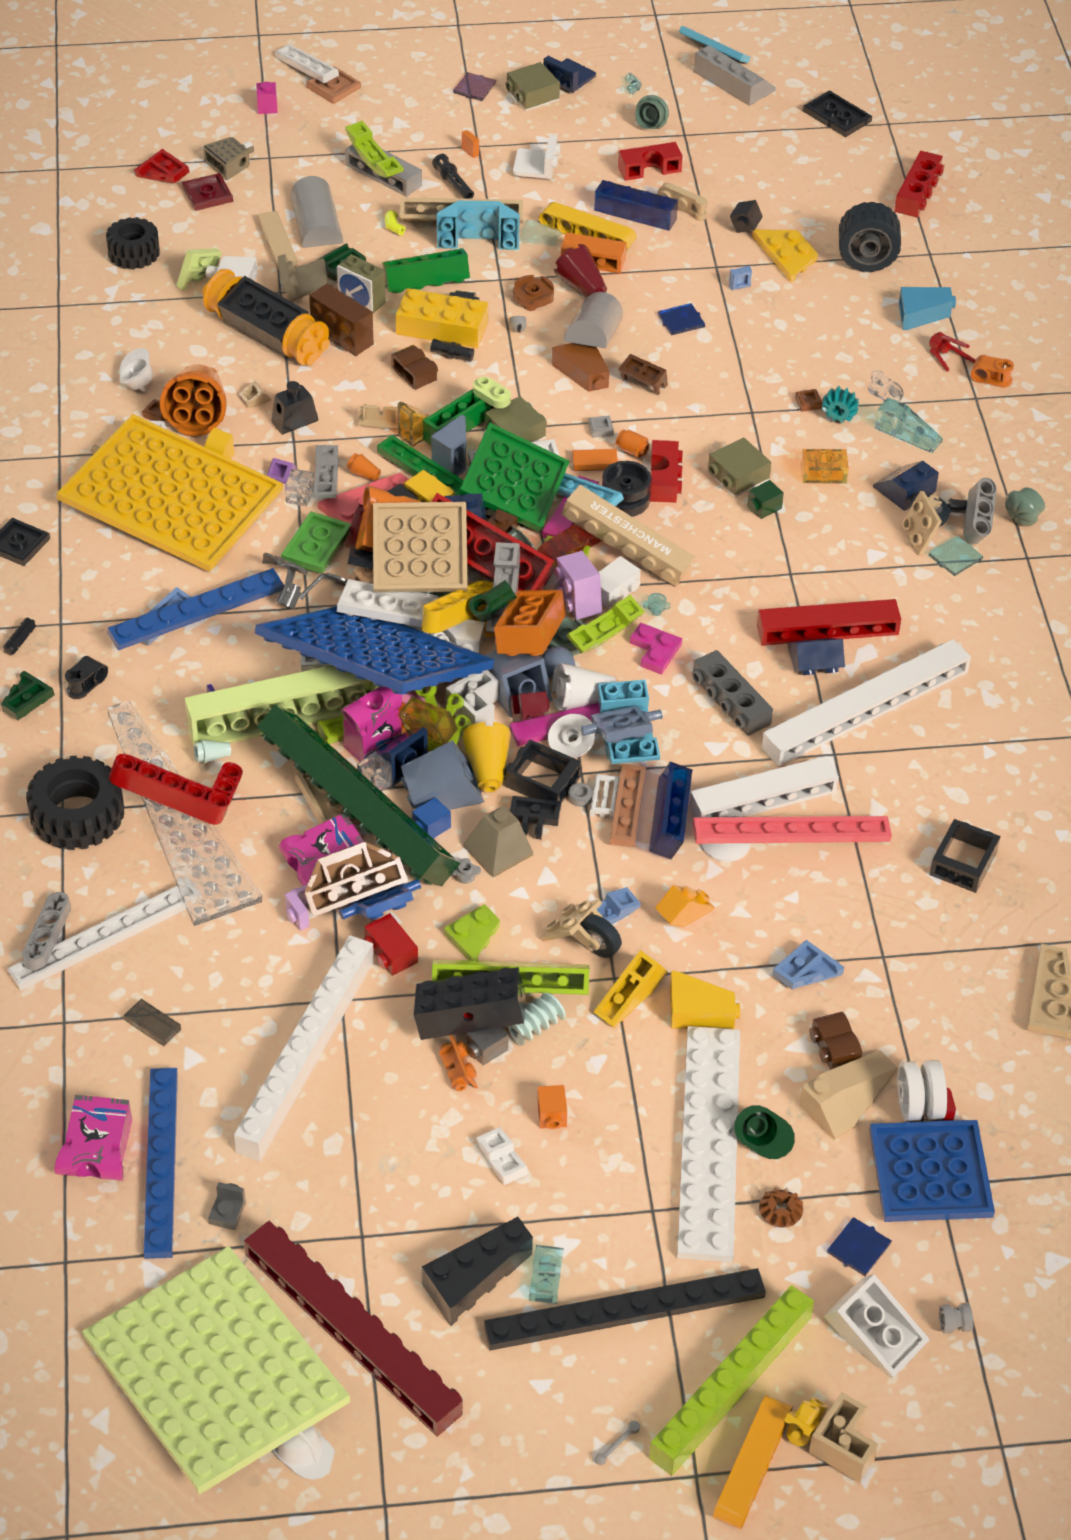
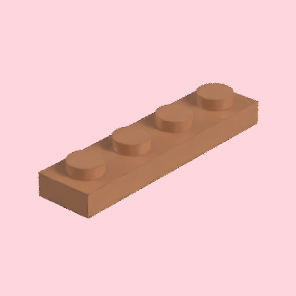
M622 764L610 845L635 847L646 774L645 766Z

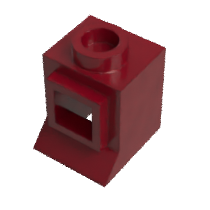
M546 691L510 696L513 722H521L526 718L544 716V712H549L550 702Z

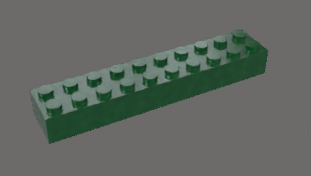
M275 704L257 726L264 733L262 735L264 740L271 745H277L280 748L278 752L286 759H292L295 762L294 767L304 775L307 773L311 776L310 782L317 788L326 790L328 792L326 796L338 805L340 803L344 807L342 811L353 820L356 818L360 821L359 827L369 835H375L377 837L375 841L385 850L389 848L394 852V855L400 857L402 865L406 864L411 868L409 873L419 881L424 880L429 885L435 883L443 886L461 864L298 715Z

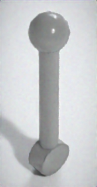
M631 1421L628 1429L607 1450L596 1455L595 1462L598 1465L605 1464L606 1458L631 1434L639 1432L640 1424L637 1421Z

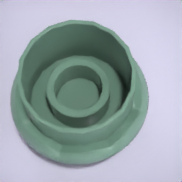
M656 95L642 97L637 103L635 110L637 123L645 129L662 128L669 117L667 103Z
M1024 487L1019 491L1013 490L1009 492L1006 496L1005 508L1009 516L1017 524L1031 526L1037 522L1038 515L1045 510V502L1036 490Z

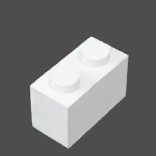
M621 556L599 571L602 605L607 609H610L631 592L636 591L640 586L641 570Z

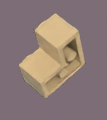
M841 1392L813 1433L809 1453L860 1483L875 1460L878 1443L858 1432L864 1423L867 1406Z

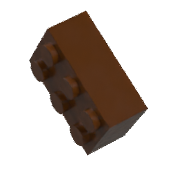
M328 283L309 295L310 315L314 318L315 322L321 321L327 325L329 341L334 342L354 356H358L374 345L373 311Z

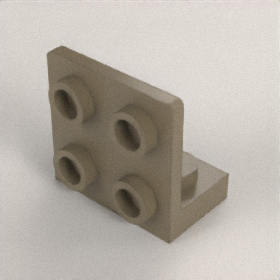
M286 254L277 256L281 284L290 301L310 295L323 285L329 284L324 258L295 268L293 261H289Z

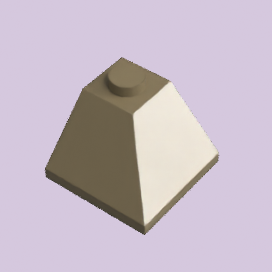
M504 805L485 815L463 843V847L492 878L533 856V850L519 820Z

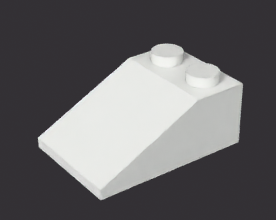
M875 1274L860 1279L824 1315L826 1320L846 1342L890 1378H893L930 1340Z

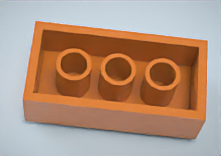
M562 590L517 591L515 593L517 598L508 604L494 627L497 654H505L507 656L529 654L530 656H538L544 653L565 618Z

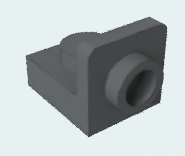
M219 1182L216 1187L217 1197L208 1217L209 1224L236 1230L246 1204L245 1190L233 1183L225 1184Z

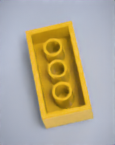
M407 288L396 313V334L431 341L433 338L447 342L453 341L461 344V346L478 348L488 324L489 302Z

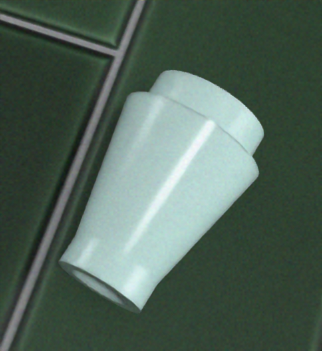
M200 740V742L194 743L195 760L204 764L231 756V745L229 742Z

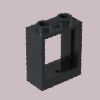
M530 739L524 747H520L515 760L506 766L504 771L506 787L530 798L563 802L568 795L570 786L577 783L581 777V761ZM534 762L560 773V776L552 787H549L522 774L530 763Z
M954 819L932 859L929 875L976 893L998 852L1001 836L970 825L967 822ZM953 839L986 850L978 868L945 856Z

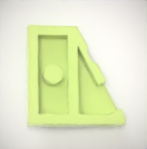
M217 248L187 250L176 287L185 290L187 283L192 280L196 283L206 276L208 265L218 267L222 252Z

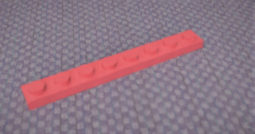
M888 816L694 818L692 823L696 844L890 842L892 837Z

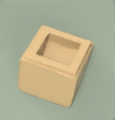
M256 380L239 393L248 408L271 401L267 392Z

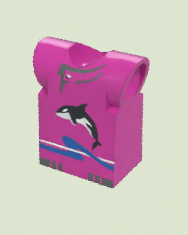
M378 687L341 709L344 716V748L364 767L372 763V754L377 749L383 748L396 736L402 734L401 713L398 710L402 705V695L393 693L392 689L387 687Z
M343 813L305 831L303 835L286 837L280 842L279 850L287 863L297 872V878L301 885L305 886L308 884L317 859L364 841L348 816Z
M75 1095L66 1134V1143L60 1149L54 1169L56 1175L93 1176L100 1179L124 1180L122 1161L133 1121L129 1100Z

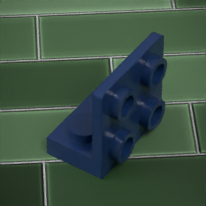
M548 55L543 59V65L560 82V87L571 93H574L596 77L595 71L569 58L561 62Z

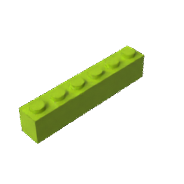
M434 959L432 963V981L448 979L452 976L461 977L473 975L477 972L485 973L502 968L519 967L525 993L589 995L590 968L586 964Z

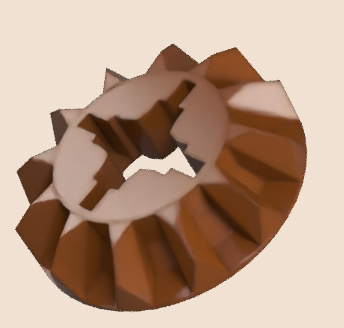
M775 1187L773 1191H766L763 1198L760 1199L759 1211L762 1218L770 1225L781 1228L790 1227L801 1219L803 1215V1201L798 1198L797 1192H789L787 1187L784 1190H778ZM777 1202L779 1204L787 1203L786 1210L784 1208L776 1210Z

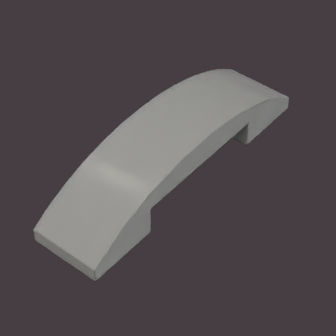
M316 445L313 498H336L338 486V445Z
M496 542L493 587L506 580L514 593L518 591L519 543ZM508 604L496 611L493 617L487 621V633H495L494 627Z

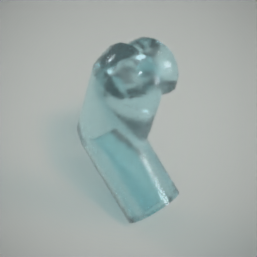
M631 72L626 74L625 80L630 84L627 86V90L634 95L637 91H640L642 82Z

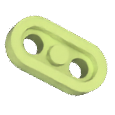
M483 376L473 382V393L491 406L505 408L510 405L511 392L496 381Z

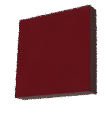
M220 173L182 182V188L195 211L233 202V195Z

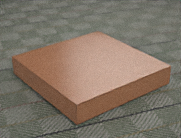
M338 69L339 76L326 83L313 78L306 82V87L330 103L335 104L360 89L361 82Z

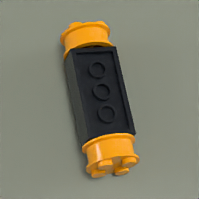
M220 269L202 289L203 305L206 310L217 312V315L224 321L290 358L296 357L301 365H312L329 346V330L325 323L321 321L315 322L307 310L245 275L243 277H236L235 273L230 269Z

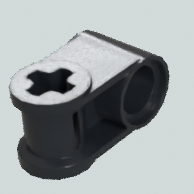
M88 655L82 657L77 664L65 673V680L68 682V696L72 699L86 697L90 691L106 679L108 666Z

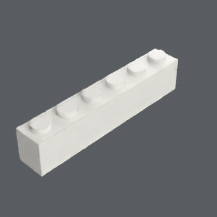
M827 756L813 758L809 761L790 764L786 767L767 770L763 773L744 776L705 788H698L691 791L689 807L695 818L746 817L834 794L837 792L839 776Z

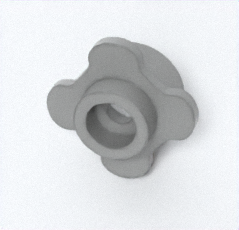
M463 858L461 859V864L452 875H456V879L460 883L469 884L475 880L476 875L481 873V868L472 864L470 859Z

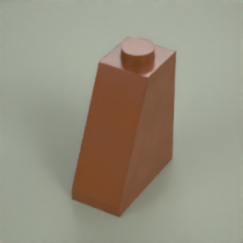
M577 343L552 347V365L588 392L609 388V369L597 347Z

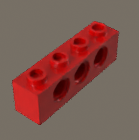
M922 150L919 151L896 195L894 212L917 218L921 210H925L927 199H930L932 196L933 187L936 188L939 176L943 175L945 167L942 164L943 156Z

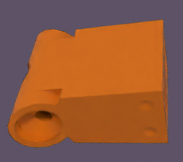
M366 485L363 493L364 513L355 548L373 552V503H412L421 501L406 496H394L385 490Z

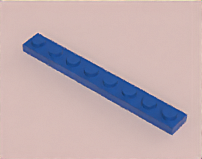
M274 568L108 627L107 634L119 651L280 592L284 584Z
M177 1068L150 1069L144 1233L145 1259L173 1258Z

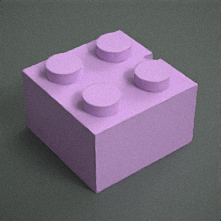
M580 551L557 557L555 576L558 580V587H556V590L563 591L566 610L571 612L576 620L602 613L600 573L584 552Z

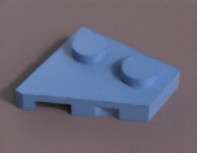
M805 940L773 968L772 975L789 988L796 989L841 976L844 973V966L811 942Z

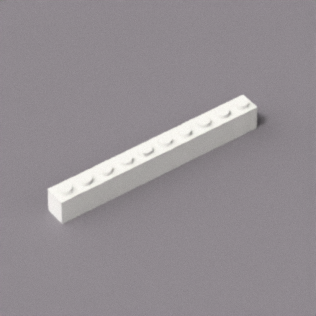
M954 639L942 643L928 652L921 653L918 657L908 662L905 661L889 671H884L881 675L871 680L864 681L853 689L846 690L841 695L828 699L814 708H809L794 718L787 719L776 727L767 729L763 732L761 749L780 767L968 673L971 656Z
M350 935L347 938L234 1134L237 1154L261 1162L374 963L373 943Z

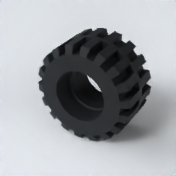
M128 217L120 219L108 227L106 232L108 256L110 261L115 263L116 266H122L124 269H141L144 266L151 265V262H155L157 257H159L158 230L154 223L148 222L147 219H140V217Z

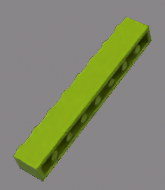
M791 1285L651 1441L649 1459L673 1476L812 1317L814 1300Z

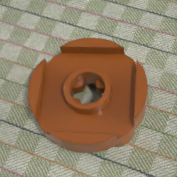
M534 275L522 276L514 283L513 298L518 304L524 306L526 310L534 311L554 301V284L543 276L540 279L534 278Z

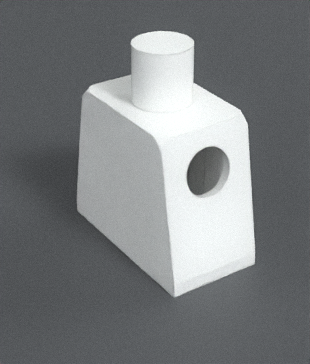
M224 256L218 267L207 266L206 277L211 278L220 269H230L235 273L236 277H243L245 275L255 281L258 275L257 257Z

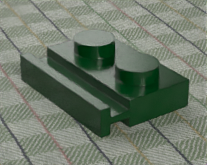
M346 243L319 259L324 258L326 262L327 276L337 281V266L349 255L352 254L365 261L366 257L353 247L349 248Z

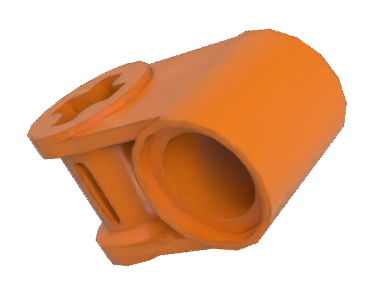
M980 355L975 360L971 371V378L978 383L1008 387L1012 384L1011 371L1014 369V363L1009 359Z

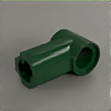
M504 580L483 595L474 596L469 602V607L477 620L486 622L493 617L496 611L515 600L517 596L508 582ZM483 604H486V605H487V607H486V609H485L484 611H482V612H478V611H477V609H478V607H479L480 605H483Z

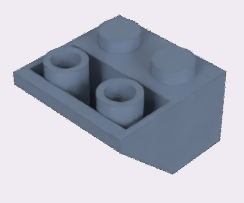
M463 415L452 420L447 426L431 436L432 460L456 476H460L466 471L465 416Z

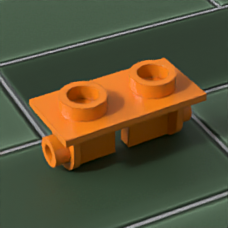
M450 1035L452 1043L441 1045L439 1054L446 1069L455 1066L447 1071L452 1087L457 1091H463L466 1089V1085L471 1083L475 1088H478L474 1079L477 1076V1072L472 1063L467 1061L466 1057L469 1055L465 1044L462 1041L458 1043Z

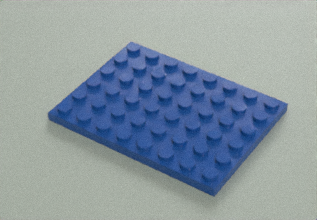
M337 606L257 624L255 627V634L264 637V640L267 642L279 643L284 649L296 650L302 656L316 658L321 664H331L339 671L353 673L358 679H368L373 681L374 685L390 688L393 693L400 695L407 694L408 691L422 690L423 687L437 686L441 682H452L456 678H467L471 674H481L483 671L493 669L494 659L415 628L395 622L347 615L337 612Z

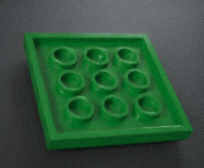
M489 422L458 494L482 493L485 507L495 512L499 509L516 516L518 523L540 532L570 461Z

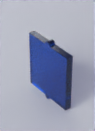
M692 303L658 311V316L663 322L662 325L666 326L671 336L705 327V323L700 317L701 313L697 312Z
M853 1217L827 1249V1253L841 1261L844 1267L849 1266L866 1277L891 1245L892 1240L877 1232L874 1226L869 1227Z

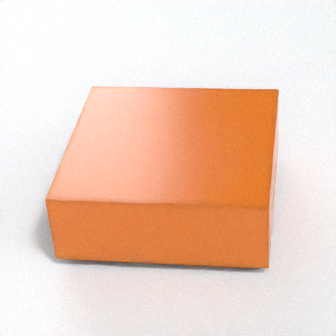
M465 130L462 132V149L475 158L479 156V139L470 131Z

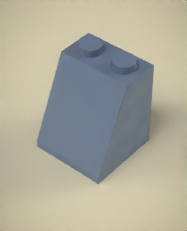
M497 650L484 655L494 659L493 669L488 671L499 680L498 703L509 717L512 718L511 695L546 691L549 702L553 701L544 658L539 655L530 656L529 654L507 656L505 654H497Z
M453 740L401 766L404 775L401 777V780L406 790H409L410 794L407 795V799L413 809L427 803L434 797L449 810L485 802L481 789L477 785L470 762Z

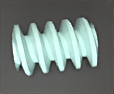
M543 993L540 998H535L532 1003L525 1005L524 1024L507 1027L514 1041L519 1046H523L525 1044L524 1038L528 1041L533 1039L532 1032L539 1036L542 1033L541 1028L546 1031L550 1028L549 1022L552 1025H556L558 1018L564 1020L566 1016L565 1010L558 999L552 994Z

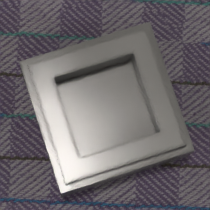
M610 415L588 418L592 438L614 436Z

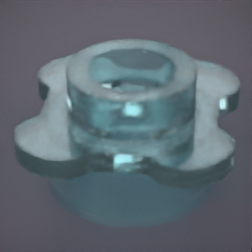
M653 593L648 597V601L643 602V607L649 609L654 616H659L664 610H669L671 604L667 602L663 594Z

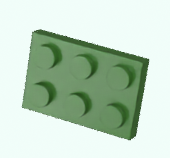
M310 511L282 552L281 557L300 565L304 569L320 574L324 573L349 535L351 523Z

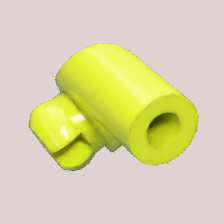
M393 210L386 212L384 216L385 227L402 236L405 232V226L397 223L398 213Z

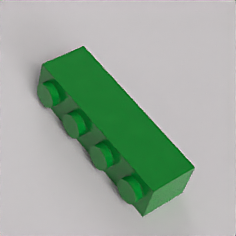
M464 248L382 262L383 269L385 270V286L392 293H401L407 288L420 290L427 285L442 286L445 282L450 281L460 283L470 278L468 254Z
M473 389L423 419V440L431 445V436L460 415L465 416L466 432L484 422L485 412L495 407L477 397L473 393Z

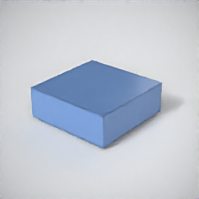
M750 266L730 269L729 287L731 290L751 287L752 269Z

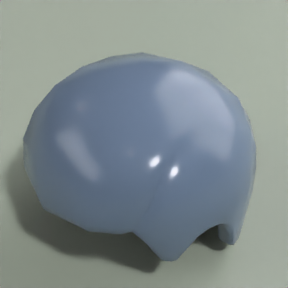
M560 646L551 647L542 655L547 677L550 679L553 677L555 667H560L559 663L575 666L574 657L566 648Z

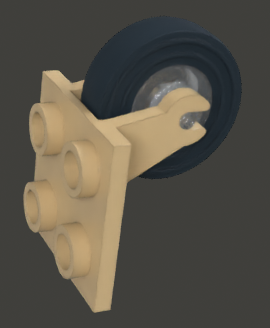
M920 491L914 496L910 504V510L901 524L918 555H923L938 527L943 526L947 522L951 513L949 506L944 500L924 491Z
M600 899L590 902L585 900L577 905L569 904L561 911L562 915L546 926L547 931L540 937L544 942L573 936L591 952L603 958L612 957L622 945L621 936L617 929L597 911L602 904Z

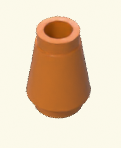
M354 453L347 463V469L350 470V473L374 482L381 474V470L363 454Z

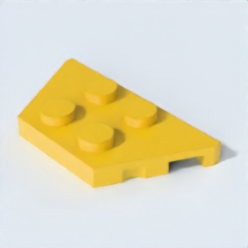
M755 229L753 231L752 237L790 282L796 279V275L799 272L803 273L809 265L817 261L818 253L798 230Z

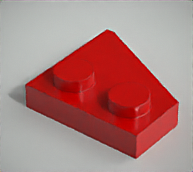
M161 149L134 169L136 177L170 183L178 182L190 172L186 164L164 149Z

